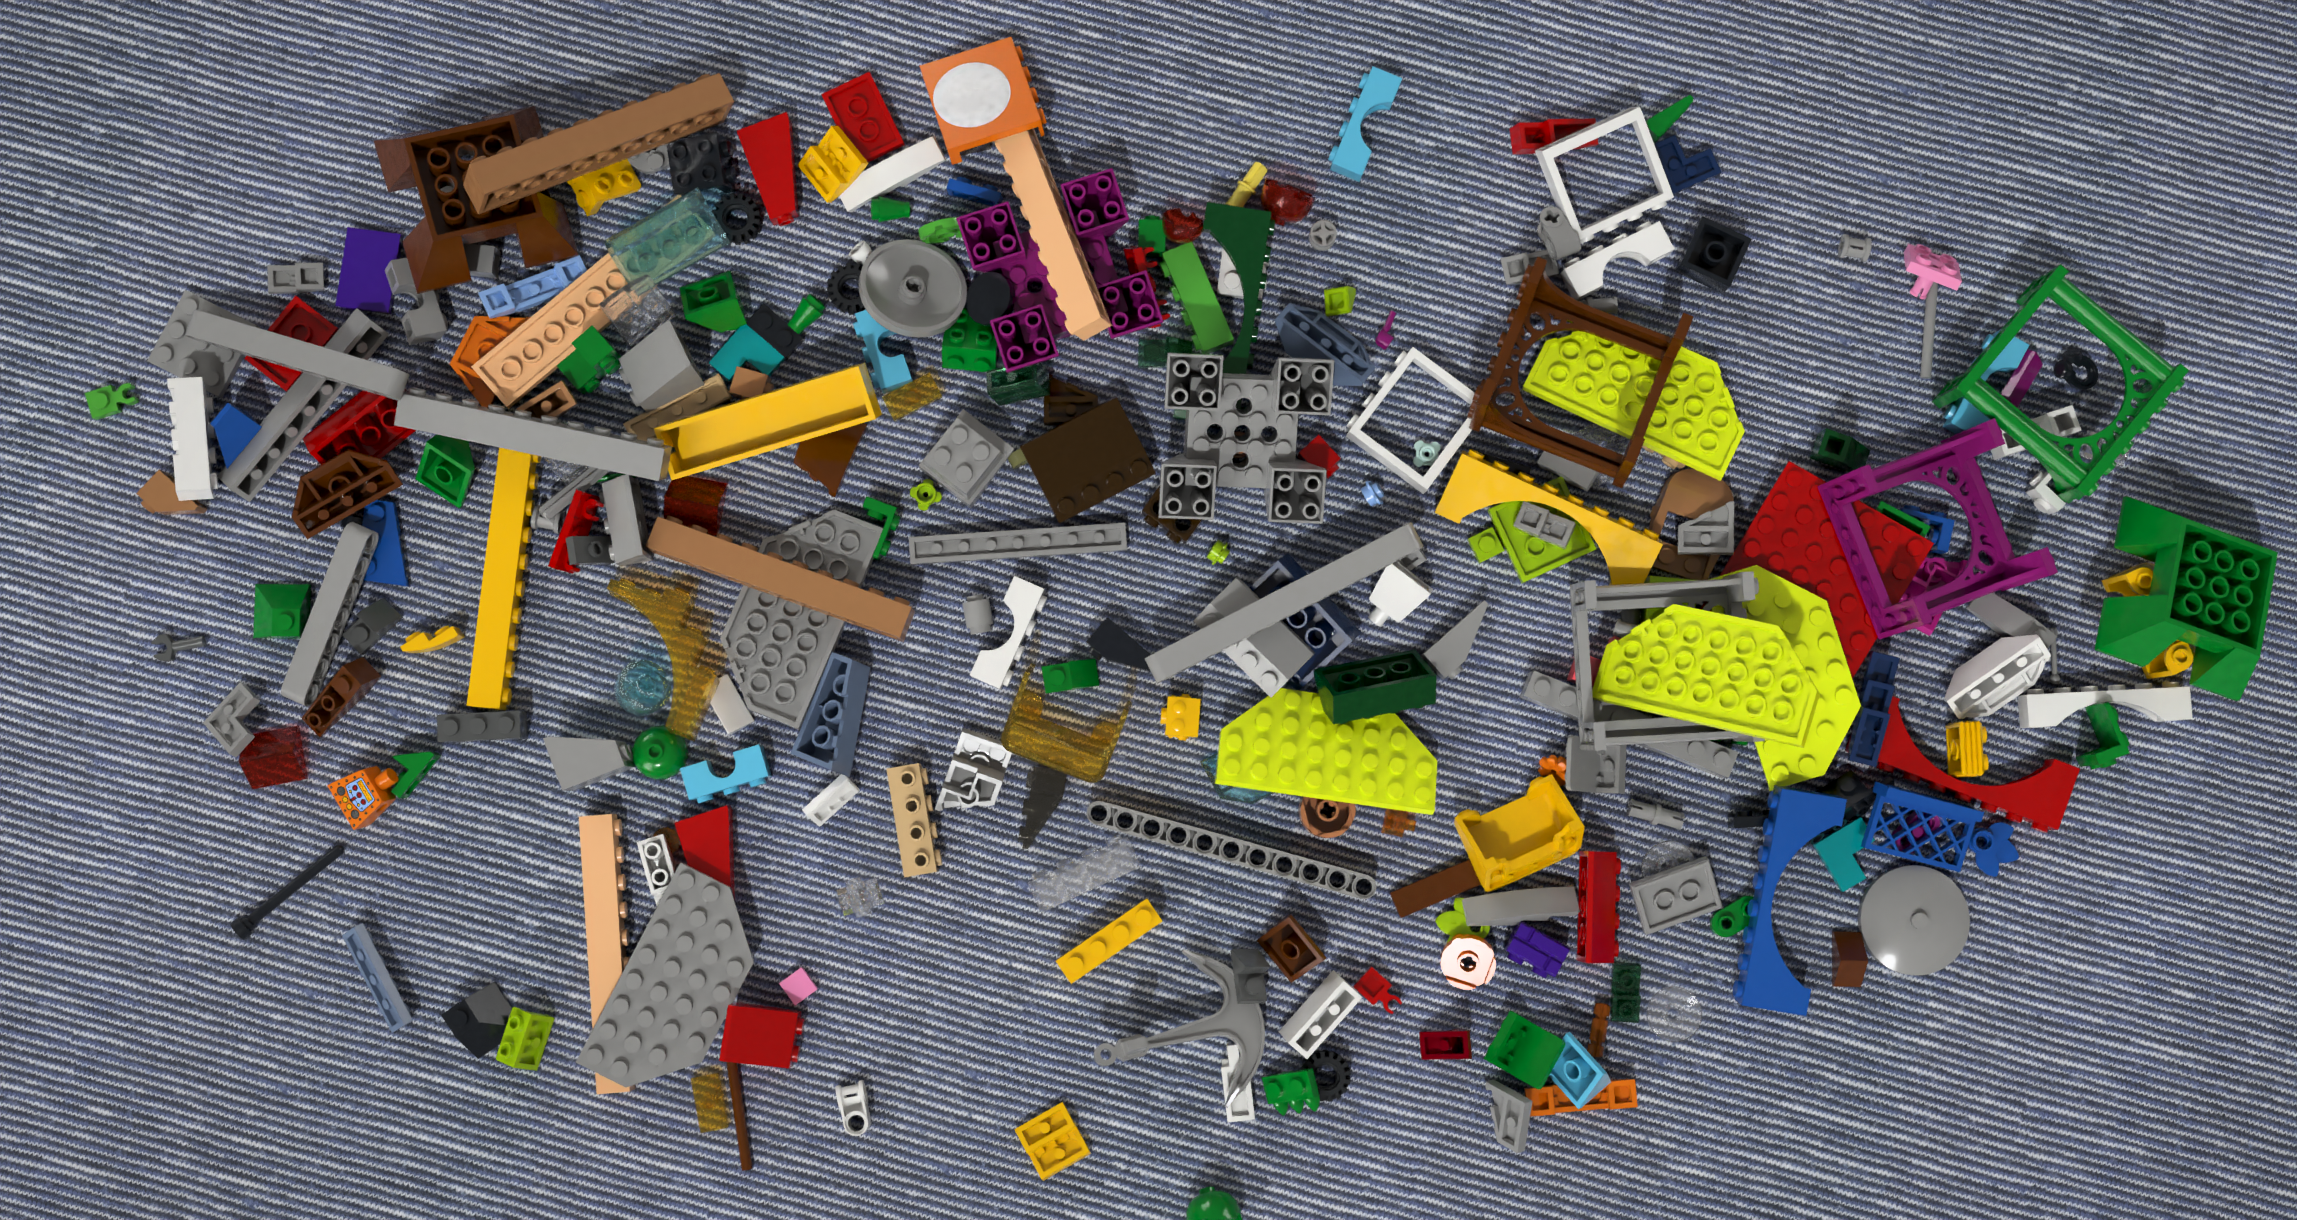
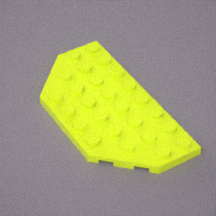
M1575 331L1568 336L1546 340L1522 390L1630 439L1661 361L1595 335ZM1681 346L1645 432L1643 446L1721 481L1745 430L1741 421L1739 422L1729 390L1724 385L1718 363Z
M1754 565L1712 579H1723V576L1754 571V578L1758 579L1759 591L1758 594H1755V600L1742 602V608L1746 609L1747 619L1778 625L1782 628L1820 693L1804 748L1766 739L1765 741L1754 742L1769 791L1774 790V785L1785 787L1825 775L1861 704L1827 601L1758 565ZM1716 605L1711 609L1712 612L1724 614V609L1720 605Z
M1672 604L1664 609L1665 612L1656 618L1646 620L1630 630L1631 633L1620 640L1615 639L1606 645L1592 689L1594 700L1804 748L1820 693L1780 626Z
M1280 688L1272 697L1267 696L1220 731L1215 784L1433 815L1435 811L1437 760L1396 713L1377 715L1370 719L1362 718L1345 724H1333L1323 711L1319 693Z

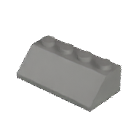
M1237 576L1193 622L1202 629L1260 598ZM1283 621L1223 650L1270 697L1315 654Z

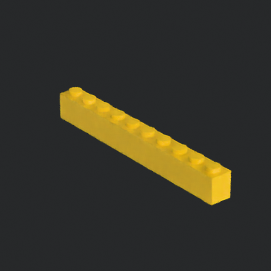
M500 447L467 706L506 711V705H510L512 698L509 681L515 673V662H512L513 651L517 650L519 641L518 635L515 634L516 625L520 624L522 618V609L519 608L520 597H523L525 593V581H522L523 570L527 569L529 561L528 554H525L526 545L530 543L532 537V528L529 527V521L535 508V501L532 500L533 489H537L539 481L536 465L540 463L542 456Z

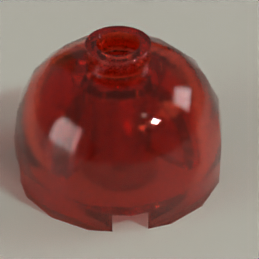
M1266 178L1260 194V203L1264 211L1271 212L1270 219L1275 220V224L1285 226L1286 222L1296 223L1302 221L1309 214L1316 198L1311 197V194L1289 184L1277 185V180Z

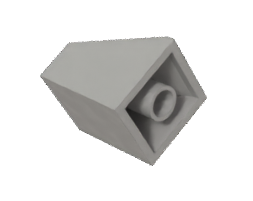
M670 320L663 323L619 358L622 366L619 373L625 384L630 383L633 391L629 392L635 406L641 405L646 413L705 385L684 339Z
M567 737L543 738L561 789L564 791H576L635 768L632 746H627L626 742Z

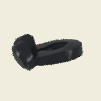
M2079 349L2065 351L2063 353V360L2058 361L2054 366L2055 376L2065 379L2075 389H2089L2097 383L2098 369L2095 363L2087 356L2082 355ZM2073 363L2077 367L2083 366L2086 368L2087 377L2084 381L2080 382L2077 380L2076 372L2072 367Z

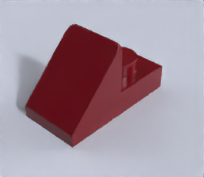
M1457 1028L1419 1032L1421 1060L1472 1059L1470 1030Z

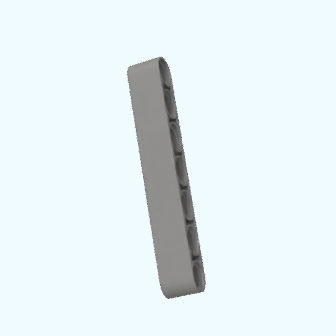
M350 522L344 528L282 684V696L306 707L311 706L316 700L378 544L379 535L377 532L354 522Z

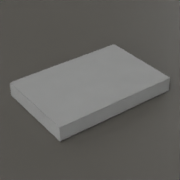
M1706 856L1629 883L1645 935L1723 908L1711 865Z

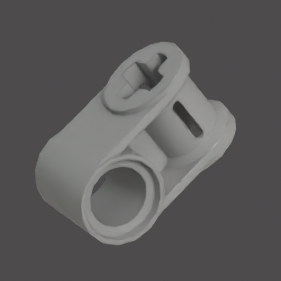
M1546 207L1540 213V224L1537 228V234L1545 245L1551 259L1557 261L1581 250L1579 237L1568 223L1563 212L1556 207Z

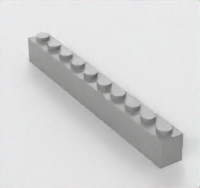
M409 388V391L403 392L401 401L397 402L395 426L656 481L667 478L672 446L663 445L664 440L647 438V441L637 439V434L621 432V435L611 434V429L595 426L594 430L584 428V423L568 421V424L559 423L558 418L542 415L541 419L531 417V412L524 410H515V413L505 411V407L500 405L478 406L479 401L472 399H462V402L452 400L453 396L448 394L436 393V396L426 395V390L419 388Z

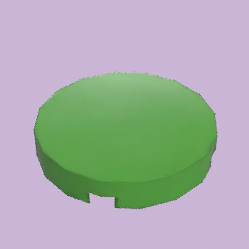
M957 217L936 220L918 229L920 240L927 244L947 242L950 240V237L955 235L958 239L962 238Z

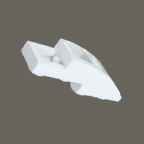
M664 834L637 842L650 892L654 896L656 906H658L677 869Z

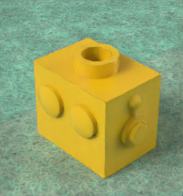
M1190 694L1168 696L1167 708H1161L1160 724H1166L1165 736L1169 738L1176 737L1180 741H1186L1189 737L1198 738L1201 699L1192 698Z

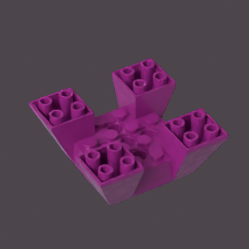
M1113 168L1060 184L1068 216L1087 264L1094 270L1092 276L1112 326L1106 328L1110 338L1114 339L1163 323L1147 271L1118 279L1106 240L1129 221ZM1007 201L957 217L956 219L973 270L996 272L1005 275L1012 282L1015 289V297H1013L1012 301L1014 313L990 320L1006 372L1009 373L1058 357L1059 354L1054 341L1072 336L1065 326L1064 321L1067 318L1056 303L1055 298L1058 295L1048 282L1046 275L1049 272L1047 266L1043 265L1038 256V251H1040L1038 243L1034 242L1029 231L1019 234L1009 202ZM1038 283L1043 288L1039 293H1031L1028 290L1029 286Z

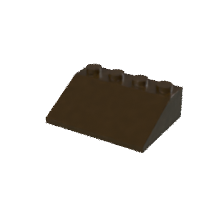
M1116 396L1020 445L1059 523L1156 474L1145 449Z

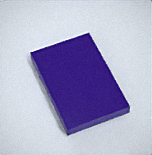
M347 227L336 307L351 310L357 308L360 311L391 315L394 295L392 294L385 268L391 260L400 259L403 235Z

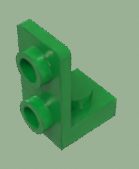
M866 496L863 508L868 511L867 515L881 521L883 517L887 518L873 554V558L880 561L882 555L886 557L891 546V541L888 540L891 530H897L901 516L897 515L899 511L897 507Z

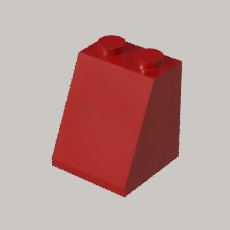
M738 1001L729 1004L719 1061L791 1068L793 1062H798L800 1055V1046H797L796 1043L798 1035H802L805 1018H801L802 1011Z

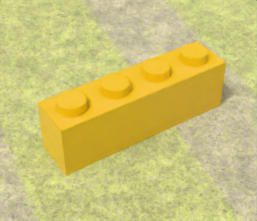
M1146 898L1056 959V963L1072 984L1162 922V919L1148 898Z

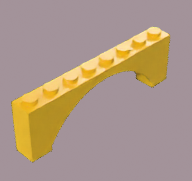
M1470 449L1469 452L1462 450L1435 508L1436 514L1460 524L1463 517L1493 504L1510 501H1532L1546 504L1570 515L1591 534L1606 560L1611 578L1609 585L1640 584L1645 582L1663 546L1662 540L1658 538V533L1644 528L1643 531L1633 527L1635 523L1623 517H1619L1616 520L1608 516L1609 511L1595 505L1593 509L1583 505L1584 500L1575 495L1569 494L1568 497L1559 494V489L1553 485L1544 483L1541 486L1534 483L1535 478L1524 472H1519L1518 475L1508 471L1509 466L1495 460L1492 464L1483 460L1484 455Z

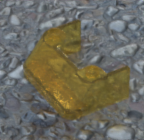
M1031 663L1024 673L1002 732L1001 743L1003 747L1011 753L1089 783L1100 781L1106 773L1133 702L1127 701L1118 725L1108 721L1100 722L1095 726L1091 737L1040 718L1044 707L1043 700L1038 694L1027 690L1036 667L1035 664Z

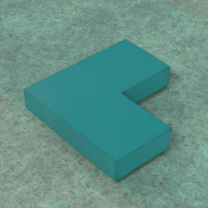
M746 324L738 328L710 360L709 364L731 381L736 367L743 368L747 362L752 364L761 373L770 377L785 360V357Z
M1861 817L1854 819L1813 845L1841 892L1866 879V876L1852 855L1864 848L1861 847V843L1867 826Z

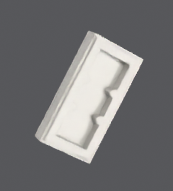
M841 774L828 787L823 789L802 811L820 827L857 794L860 789L847 776Z

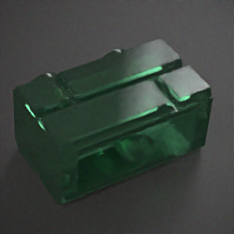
M1041 363L1009 373L1006 372L1005 367L987 370L986 372L987 393L999 406L1050 394L1049 373Z

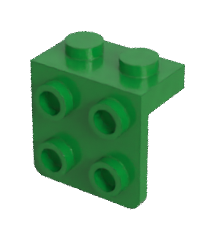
M963 308L958 320L949 329L944 331L942 368L996 373L997 341L992 326L976 323L969 316L967 308Z
M2109 702L2086 706L2085 709L2100 748L2076 756L2079 767L2090 766L2092 770L2114 765L2117 763L2116 758L2130 753L2128 750V738L2120 730L2117 722L2119 720L2118 713Z
M1510 1010L1507 1017L1503 1020L1496 1037L1489 1045L1483 1059L1539 1090L1544 1086L1565 1047V1041Z

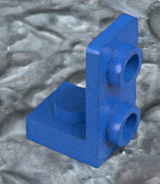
M1904 505V508L1898 509L1925 524L1935 526L1934 529H1931L1928 540L1934 543L1929 551L1930 553L1940 555L1948 552L1955 520L1947 519V515L1941 512L1931 511L1930 514L1920 512L1919 507Z

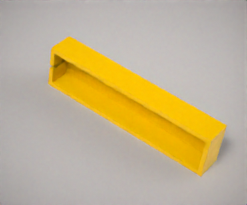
M864 362L667 422L654 428L657 439L664 440L663 445L675 448V452H672L670 455L668 467L671 480H675L877 419L882 415Z

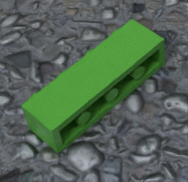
M1190 241L1162 253V262L1159 263L1161 271L1165 278L1170 277L1173 286L1169 287L1175 302L1180 301L1183 311L1180 314L1185 326L1190 325L1194 333L1190 337L1195 350H1201L1202 354H1210L1232 345L1234 342L1233 335L1193 242Z

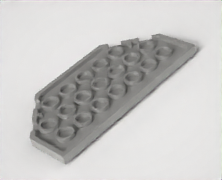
M834 509L814 520H808L793 526L781 534L763 539L758 552L767 555L768 551L776 553L783 557L782 561L790 564L793 563V560L808 565V570L815 573L819 569L827 571L834 575L833 579L843 582L845 578L859 584L858 588L861 589L874 559L873 554L883 528ZM743 585L720 640L729 658L737 683L743 693L747 708L752 712L800 730L829 657L836 648L846 622Z
M680 862L576 1061L577 1064L624 1087H629L703 1061L727 1015L728 1005L734 1002L754 963L730 886Z

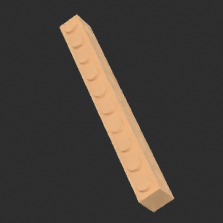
M1034 128L994 141L998 151L1004 156L1003 166L1008 175L1013 179L1012 189L1022 202L1020 210L1024 218L1031 225L1029 233L1040 248L1038 256L1043 265L1047 266L1049 272L1046 275L1048 282L1057 292L1056 303L1066 315L1067 320L1064 322L1067 330L1071 335L1075 334L1084 341L1112 326Z
M617 814L579 817L592 1030L630 957H626V946H629L630 943L629 930L624 927V918L628 917L627 902H623L622 891L626 890V878L624 874H621L620 863H624V850L622 846L619 847V836L622 835V821L617 819ZM595 1072L597 1094L630 1092L635 1089V1085L624 1087Z

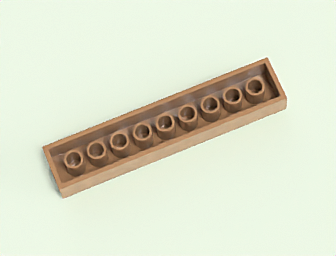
M720 73L712 76L704 74L693 83L687 85L685 82L677 84L671 91L663 94L661 91L655 92L641 102H637V100L630 101L622 109L614 112L612 109L603 111L597 118L588 121L587 118L575 122L572 125L573 127L564 130L563 128H556L543 138L532 137L525 140L521 146L515 148L511 146L504 147L491 157H477L469 164L463 186L477 213L481 214L724 123L734 100Z

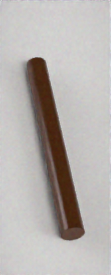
M726 1062L742 1171L750 1170L753 1167L738 1063Z

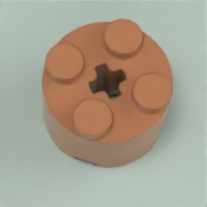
M1302 796L1298 813L1303 827L1310 834L1320 838H1333L1342 835L1348 830L1354 820L1356 808L1355 804ZM1323 803H1327L1328 807H1333L1334 812L1330 813V818L1328 819L1325 814H1320V809L1324 808Z

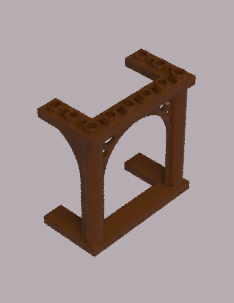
M1537 257L1534 266L1528 264L1523 276V281L1516 298L1520 301L1518 309H1511L1506 322L1511 324L1508 333L1504 331L1501 333L1497 343V347L1501 348L1498 357L1492 355L1487 367L1491 374L1489 378L1482 379L1473 396L1467 418L1471 419L1469 429L1479 432L1481 426L1610 476L1614 478L1612 485L1623 488L1637 461L1645 441V432L1694 316L1683 313L1672 336L1668 337L1590 307L1565 294L1548 278L1545 270L1548 260ZM1537 314L1542 317L1545 323L1543 330L1538 331L1530 324L1531 315ZM1550 316H1553V320H1560V323L1557 325L1551 324ZM1523 325L1526 331L1531 334L1529 340H1523L1521 338V336L1524 337L1525 335ZM1559 331H1582L1661 361L1624 455L1546 425L1530 412L1520 394L1518 372L1524 355L1535 342ZM1515 355L1519 360L1513 361L1511 357ZM1504 378L1511 379L1512 383L1510 386L1497 388L1505 383L1506 379ZM1510 393L1514 396L1515 401L1508 406H1500L1496 403V398L1501 394ZM1518 408L1522 411V416H1518L1515 412L1514 415L1509 413Z

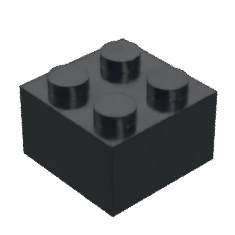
M1702 216L1695 224L1674 272L1723 294L1730 288L1752 239Z

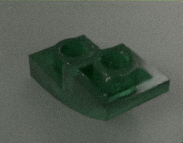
M1612 963L1610 989L1611 1021L1639 1023L1641 1002L1639 994L1640 963Z

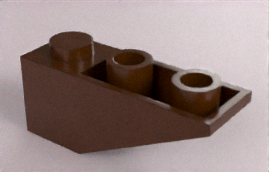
M364 657L343 665L302 716V719L319 737H322L368 694L381 675Z

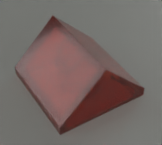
M691 476L671 480L664 496V519L667 516H672L683 521V526L691 528L692 525H697L707 529V534L717 536L728 483Z
M298 725L253 734L255 736L254 739L240 753L239 764L252 789L308 779Z

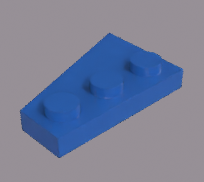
M375 500L365 506L362 526L377 532L379 535L378 544L363 581L409 587L404 565L406 563L405 556L402 552L400 540L401 531L396 503Z

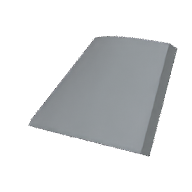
M963 728L934 810L943 811L944 808L961 807L963 809L971 808L975 805L981 807L995 805L1005 771L1014 750V745Z

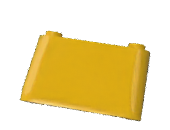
M2152 563L2138 564L2101 581L2107 593L2113 591L2123 594V597L2149 596L2155 565ZM2177 639L2149 664L2142 667L2146 678L2153 679L2173 676L2186 670L2193 662L2195 646Z
M1552 774L1544 778H1535L1530 782L1526 796L1480 816L1477 810L1466 809L1455 817L1454 825L1476 875L1486 892L1497 890L1568 858L1581 848L1585 826Z

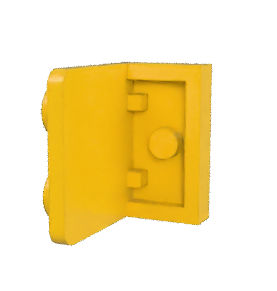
M628 159L566 181L573 188L577 203L584 209L587 216L597 214L605 201L637 192L641 188V183Z

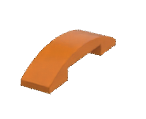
M1635 1079L1611 1080L1610 1084L1580 1109L1571 1102L1556 1084L1544 1085L1539 1090L1534 1087L1524 1088L1525 1097L1532 1100L1530 1117L1554 1115L1555 1113L1638 1107Z

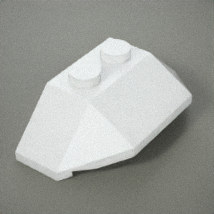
M2037 634L2000 638L1955 670L1944 699L1958 719L1989 716L2035 685L2051 654Z

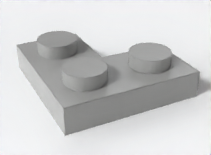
M242 682L230 692L203 722L225 750L234 757H237L255 737L242 721L260 702L251 689Z

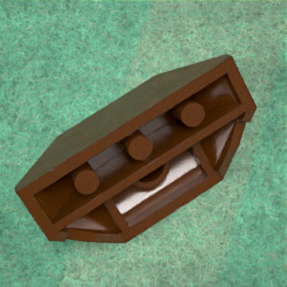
M348 449L300 476L292 519L305 537L309 539L402 486L403 482L387 460Z

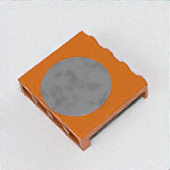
M1012 37L920 65L924 83L952 165L962 162L961 151L1038 127L1040 136H1044L1042 125L1047 123L1043 109H1037L1035 103H1039L1035 87L1029 88L1028 83L1032 82L1028 67H1022L1021 62L1024 61L1020 45L1014 46Z

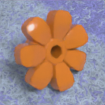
M1550 755L1548 758L1542 757L1539 761L1541 767L1538 769V772L1542 776L1552 774L1559 786L1565 785L1567 760L1562 756L1557 758L1555 755Z

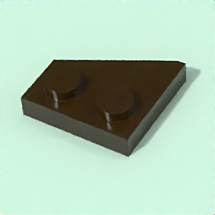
M1044 373V426H1059L1098 406V396L1088 391H1081L1077 386L1069 382L1066 384L1053 378V375Z

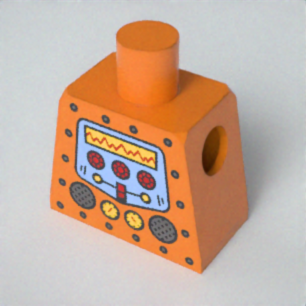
M373 766L357 771L327 786L353 830L371 825L396 800V795L391 792V786L398 782V775L391 768L381 772L379 767Z

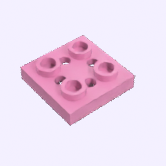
M1908 243L1904 251L1906 271L1918 275L1913 288L1910 290L1913 296L1917 297L1920 294V299H1926L1933 282L1956 291L1958 290L1962 279L1959 263H1957L1955 258L1947 254H1942L1941 256L1934 254L1930 248L1921 244L1914 246Z

